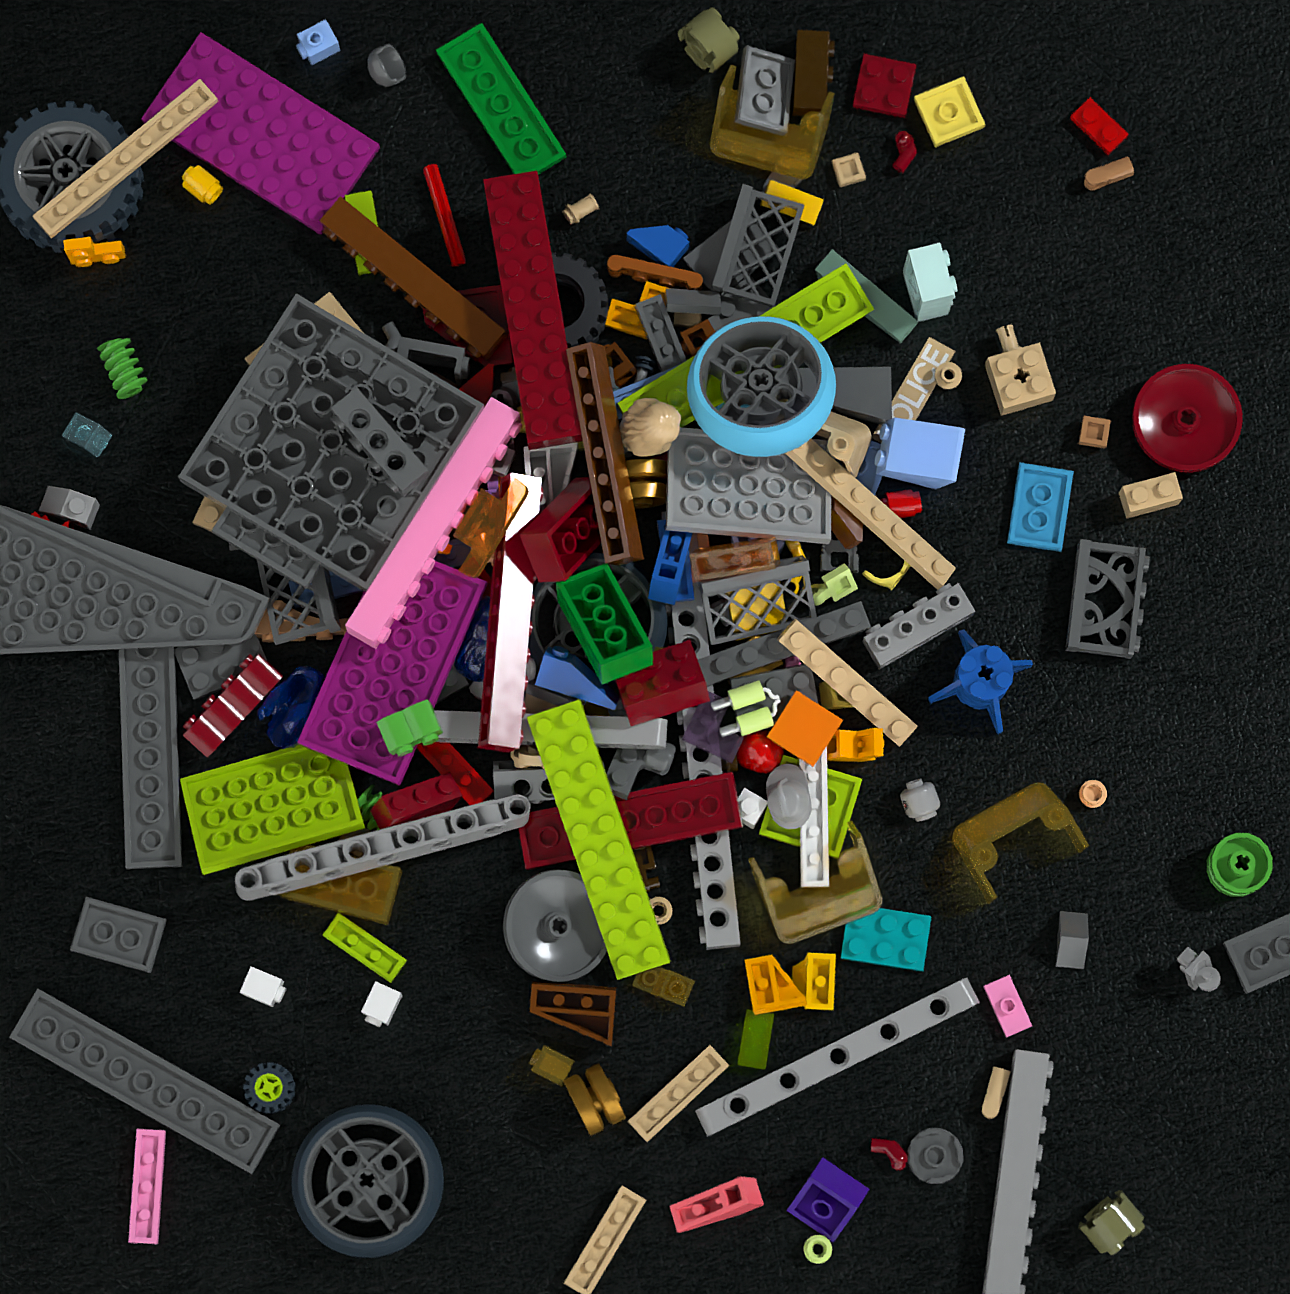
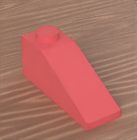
M739 1177L670 1206L677 1232L681 1233L743 1214L764 1204L756 1178Z

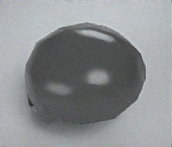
M387 44L379 47L369 54L368 70L370 76L377 84L390 87L405 79L403 61L391 45Z

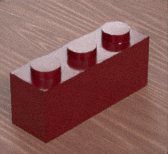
M448 772L381 796L370 812L381 830L450 811L463 795L453 776Z

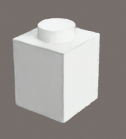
M744 788L738 798L742 823L754 829L768 802Z
M251 967L240 993L273 1007L275 1002H281L286 988L282 987L284 983L282 979Z
M375 982L361 1011L367 1015L365 1021L378 1027L382 1023L389 1025L402 994Z

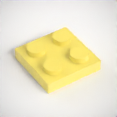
M964 77L914 97V101L935 147L985 127L983 118Z

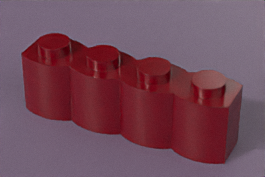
M259 653L254 657L249 654L239 665L242 668L235 677L230 674L220 685L223 690L216 697L213 694L210 695L201 705L204 708L202 713L198 717L193 714L182 726L186 729L183 732V736L206 757L223 742L283 677Z

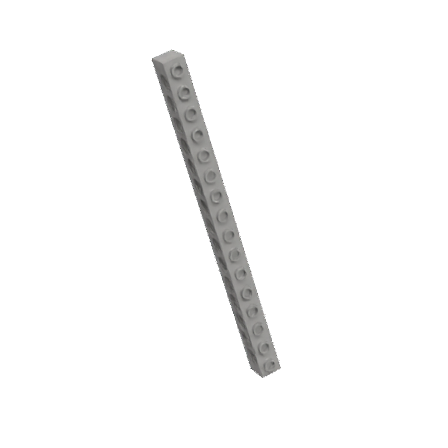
M662 512V520H666V512ZM693 533L689 546L694 600L675 602V605L665 603L667 617L672 616L673 627H668L669 644H679L688 640L694 642L697 646L695 654L698 660L710 656L702 598L696 579L701 578L697 533ZM689 614L693 617L694 623L691 626H682L678 621L679 617ZM713 685L707 687L710 698L709 702L702 703L697 708L690 707L676 712L678 725L683 724L684 735L679 736L680 751L686 752L687 762L682 763L683 779L694 780L700 776L709 777L722 774L716 711H713L711 702L715 701ZM694 722H701L706 730L700 735H695L690 731V725ZM697 749H704L708 753V759L704 762H697L693 758V752ZM728 831L715 833L717 840L713 844H706L702 841L701 836L695 837V844L690 845L692 861H697L698 872H693L695 889L700 888L701 899H696L698 916H703L704 927H699L700 943H706V950L740 946ZM708 858L717 859L720 863L719 869L714 872L708 871L704 867L705 860ZM718 885L721 887L723 895L719 899L710 898L707 894V889L710 886ZM716 912L722 913L725 916L726 922L720 927L713 926L710 922V916Z

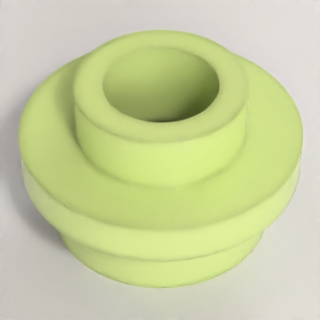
M814 1235L805 1242L804 1254L809 1261L823 1263L831 1256L832 1245L826 1237ZM815 1244H820L823 1247V1252L820 1255L813 1253L812 1248Z

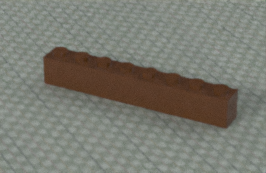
M341 196L320 219V223L324 227L322 232L332 241L340 240L344 244L343 250L351 257L355 258L358 255L365 261L363 266L374 275L379 272L385 277L383 282L395 292L399 289L406 294L404 299L414 308L420 306L427 311L425 313L427 319L435 325H438L439 322L447 328L445 333L456 342L461 339L468 345L466 350L476 359H479L481 356L487 361L508 337L502 327Z
M589 342L567 348V357L605 563L620 566L643 560L644 557L605 346Z

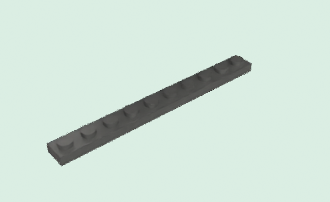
M861 601L801 622L804 627L825 645L871 628ZM785 629L698 659L707 687L795 656L777 640ZM621 698L615 710L607 708L609 716H627Z

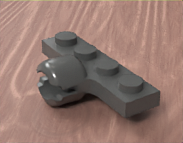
M666 742V749L617 748L606 774L613 795L627 800L640 770L646 769L659 775H666L672 764L676 747Z

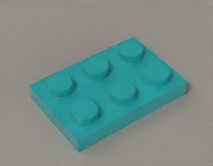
M849 903L840 959L923 972L931 916Z

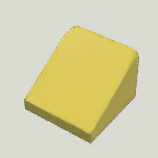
M825 681L819 684L821 706L830 710L854 707Z

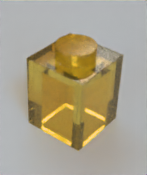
M544 1045L542 1050L536 1049L529 1064L533 1065L531 1070L533 1073L562 1087L563 1080L567 1078L574 1060Z

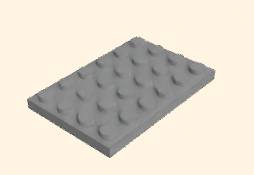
M681 427L677 438L672 441V446L667 451L666 530L821 544L830 543L831 494L785 453L767 457L746 456L720 446L702 429ZM812 439L831 456L827 447L828 440Z

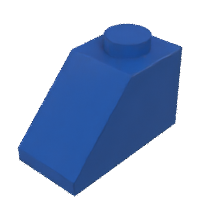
M668 225L630 229L627 233V241L656 264L674 267L689 249L688 236L679 228L672 229Z

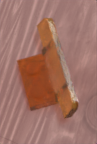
M514 478L502 500L493 496V493L484 488H481L453 534L455 538L472 548L460 567L459 572L471 578H477L483 571L529 494L528 487L517 478Z

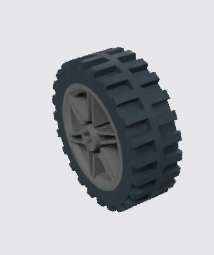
M66 101V107L58 108L55 102L48 103L49 110L39 112L38 108L30 111L32 117L26 121L20 117L15 122L17 129L13 134L7 130L3 136L6 144L4 148L0 147V204L13 226L17 227L21 235L27 240L29 238L33 239L36 245L43 249L46 245L51 246L54 252L58 253L63 252V240L91 237L94 244L105 238L108 242L116 239L113 233L119 228L124 231L129 226L127 219L130 215H136L138 211L137 200H142L143 190L141 182H144V176L141 166L52 239L34 220L33 215L94 165L87 164L89 159L94 158L98 163L126 140L129 135L125 133L123 126L118 121H112L107 112L101 110L98 113L94 110L93 105L86 103L83 108H79L74 101ZM71 146L72 149L68 155H65L63 153L64 148ZM48 160L50 165L40 166V162ZM66 170H70L71 172L68 173V177L64 178L63 175L66 174ZM43 186L49 187L45 195L40 193V189Z

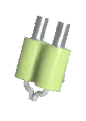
M758 680L727 691L728 697L711 702L713 711H717L728 706H732L733 710L766 700L764 692H767L770 698L777 699L773 702L772 713H770L769 708L766 706L737 716L736 723L719 728L721 736L725 737L737 732L745 736L774 726L772 717L777 712V704L780 703L779 696L773 695L768 688H762Z

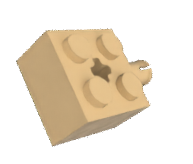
M1006 325V329L1003 326L996 330L1003 352L988 357L985 363L1001 416L1053 401L1056 395L1040 343L1019 347L1013 325ZM1016 376L1025 377V382L1021 383L1020 380H1015Z

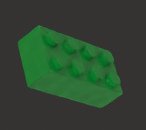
M607 563L570 576L566 581L556 582L557 601L601 684L653 665L652 644Z

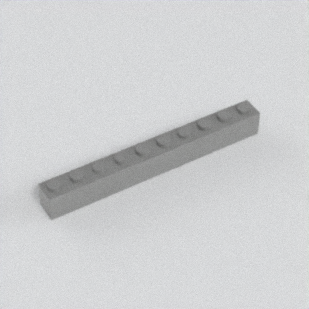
M1015 1050L1013 1052L983 1294L1025 1293V1285L1020 1284L1022 1273L1026 1274L1029 1258L1024 1256L1025 1245L1030 1246L1032 1229L1028 1228L1029 1217L1033 1218L1035 1213L1036 1201L1031 1200L1032 1189L1037 1190L1039 1173L1035 1172L1036 1161H1041L1043 1145L1038 1144L1039 1134H1044L1046 1127V1117H1042L1043 1105L1048 1106L1050 1089H1045L1046 1078H1051L1053 1071V1061H1049V1054Z

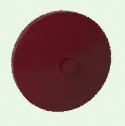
M1195 364L1174 365L1154 374L1141 388L1135 400L1132 414V424L1136 439L1147 456L1164 468L1185 473L1206 470L1221 462L1235 446L1241 433L1243 420L1239 398L1229 382L1217 372Z

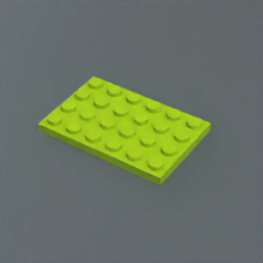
M295 745L180 779L203 875L365 828L348 764L301 745Z

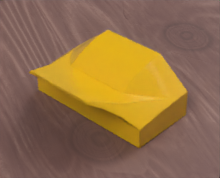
M807 953L803 961L792 967L793 984L806 997L807 1005L804 1006L805 1009L833 1011L836 954Z

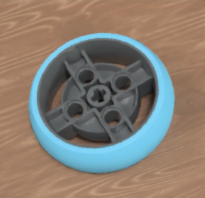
M759 316L745 318L717 330L703 343L696 353L690 366L687 380L689 406L701 429L713 441L727 450L753 457L783 454L800 447L810 440L826 422L836 393L834 368L829 355L821 343L803 327L788 320L775 317ZM803 362L810 368L816 378L817 386L812 398L802 392L803 383L798 368ZM776 365L783 366L781 368H773ZM743 371L744 373L736 374L735 372ZM712 375L721 380L720 392L725 404L719 411L711 404L706 392L707 384ZM788 399L786 402H780L779 400ZM744 404L750 405L749 407H746V408L740 407L741 405H744Z

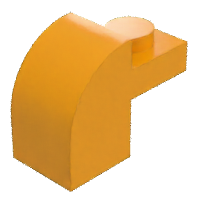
M871 728L861 731L836 730L827 745V761L862 762L873 761L876 757L883 756V729Z

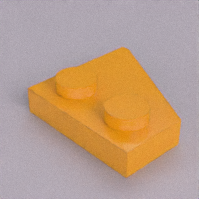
M773 955L745 960L754 1015L807 1005L806 997L793 984L791 978L782 970Z

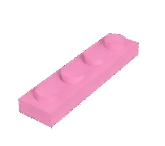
M137 1129L129 1242L158 1244L166 1131Z

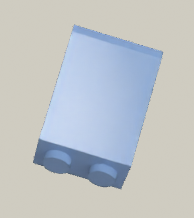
M892 418L882 425L879 434L882 442L880 450H878L875 457L876 474L933 489L956 482L965 429L902 418Z

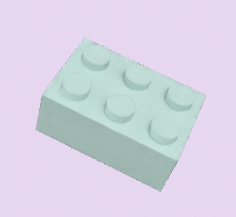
M940 243L908 250L903 274L917 322L948 315L950 307L953 305L955 292H957L954 276H949L947 266H950L947 250L942 251Z

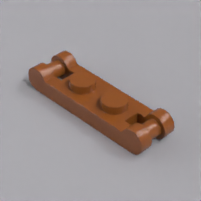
M613 255L608 259V273L612 277H619L625 274L633 276L632 279L639 282L657 281L660 286L667 288L680 286L687 290H702L703 278L697 272L619 255Z

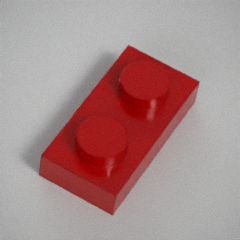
M1091 98L1071 115L1070 119L1108 155L1128 136V133Z

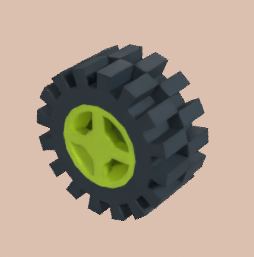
M272 1062L261 1063L256 1068H252L249 1075L245 1078L246 1082L243 1087L245 1098L253 1108L262 1113L274 1114L283 1111L286 1106L291 1104V1100L295 1096L296 1086L293 1076L286 1068Z

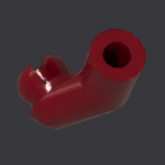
M906 131L898 132L895 137L900 155L892 166L901 173L906 170L917 153L913 137Z
M872 1138L870 1152L887 1154L891 1160V1167L895 1170L905 1168L908 1157L896 1141Z

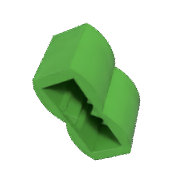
M428 699L377 721L389 753L392 755L397 754L398 757L411 753L413 751L412 747L417 744L423 743L425 746L438 741V736L443 733L432 704Z

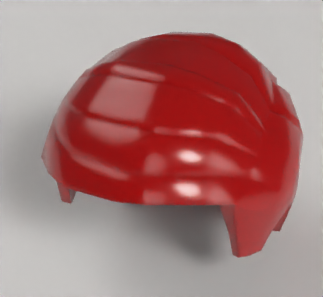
M765 729L739 738L736 744L737 761L746 769L767 774L780 765L784 749L766 738L770 731Z

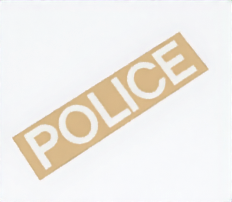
M930 337L928 338L892 401V418L917 419L937 384L934 377L937 367L942 363L949 362L955 353L954 350ZM879 424L872 438L881 443L882 440L879 438L882 425Z

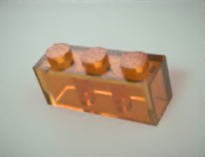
M776 537L696 548L690 554L695 581L773 570L781 563Z

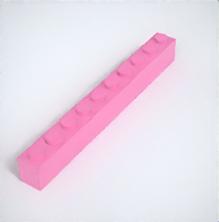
M492 397L490 398L345 626L349 634L377 649L380 642L384 644L391 634L390 627L394 620L398 621L403 616L406 610L405 603L408 598H413L417 594L421 586L419 581L424 573L427 575L430 573L435 564L434 558L438 551H444L449 543L450 537L448 536L453 528L457 529L462 523L464 510L468 505L472 506L479 495L477 490L482 482L487 483L490 479L496 460H502L506 454L508 441L511 437L515 438L520 432L522 424L519 412Z

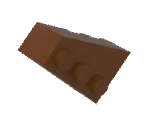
M533 981L530 1012L612 1046L616 987Z

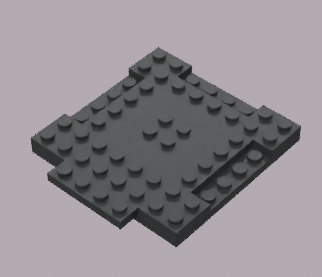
M295 294L178 477L183 484L225 508L212 529V533L306 589L322 566L362 591L367 592L483 411L484 404L307 299ZM356 387L428 469L429 477L404 497L398 491L394 494L384 482L387 479L381 471L376 473L367 462L368 455L363 450L358 452L349 441L351 438L350 434L345 429L341 432L331 420L334 417L331 407ZM357 418L353 422V426L361 429L367 425L368 421L364 418ZM377 438L371 442L370 446L374 449H381L386 442L383 439ZM393 459L388 464V467L392 470H398L403 466V462L399 459Z

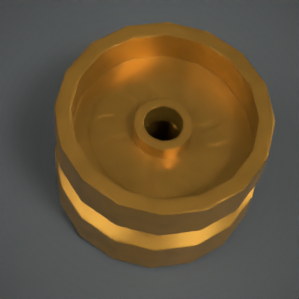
M659 459L626 460L634 508L642 509L666 504L667 485L661 482L667 478V462Z
M599 1063L586 1069L585 1075L591 1085L588 1088L585 1087L581 1077L576 1074L563 1080L590 1136L603 1130L604 1124L598 1112L603 1110L611 1124L626 1118L619 1104L620 1099L611 1080L606 1078Z

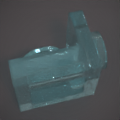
M75 413L62 434L67 440L86 449L96 457L100 456L112 436L101 425L78 413Z

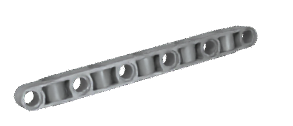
M522 795L485 801L273 858L239 870L235 877L236 892L244 900H254L492 837L524 826L529 820L530 802ZM518 807L524 810V813L515 815L510 810ZM460 822H467L471 827L460 829L457 825ZM408 836H413L418 841L414 844H408L404 839ZM361 851L364 855L361 858L355 859L350 856V853ZM300 865L310 868L306 873H299L295 869ZM245 880L255 882V885L251 888H245L241 884Z
M964 978L707 1104L695 1112L706 1135L710 1136L980 1002L968 978ZM938 1000L944 1004L945 1011L942 1015H935L931 1012L930 1004L932 1001ZM883 1025H890L894 1028L895 1036L893 1039L886 1040L881 1036L880 1028ZM835 1049L842 1050L845 1054V1061L842 1064L833 1063L830 1059L831 1051ZM783 1074L793 1075L796 1081L793 1088L785 1089L781 1086L780 1077ZM735 1098L742 1099L746 1105L745 1110L739 1114L732 1112L730 1109L731 1100Z

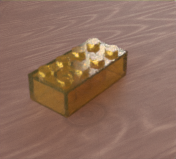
M305 845L302 847L291 849L289 854L311 849L316 846ZM300 865L295 870L299 873H306L310 868ZM385 865L278 895L284 899L388 925L402 870L398 867Z

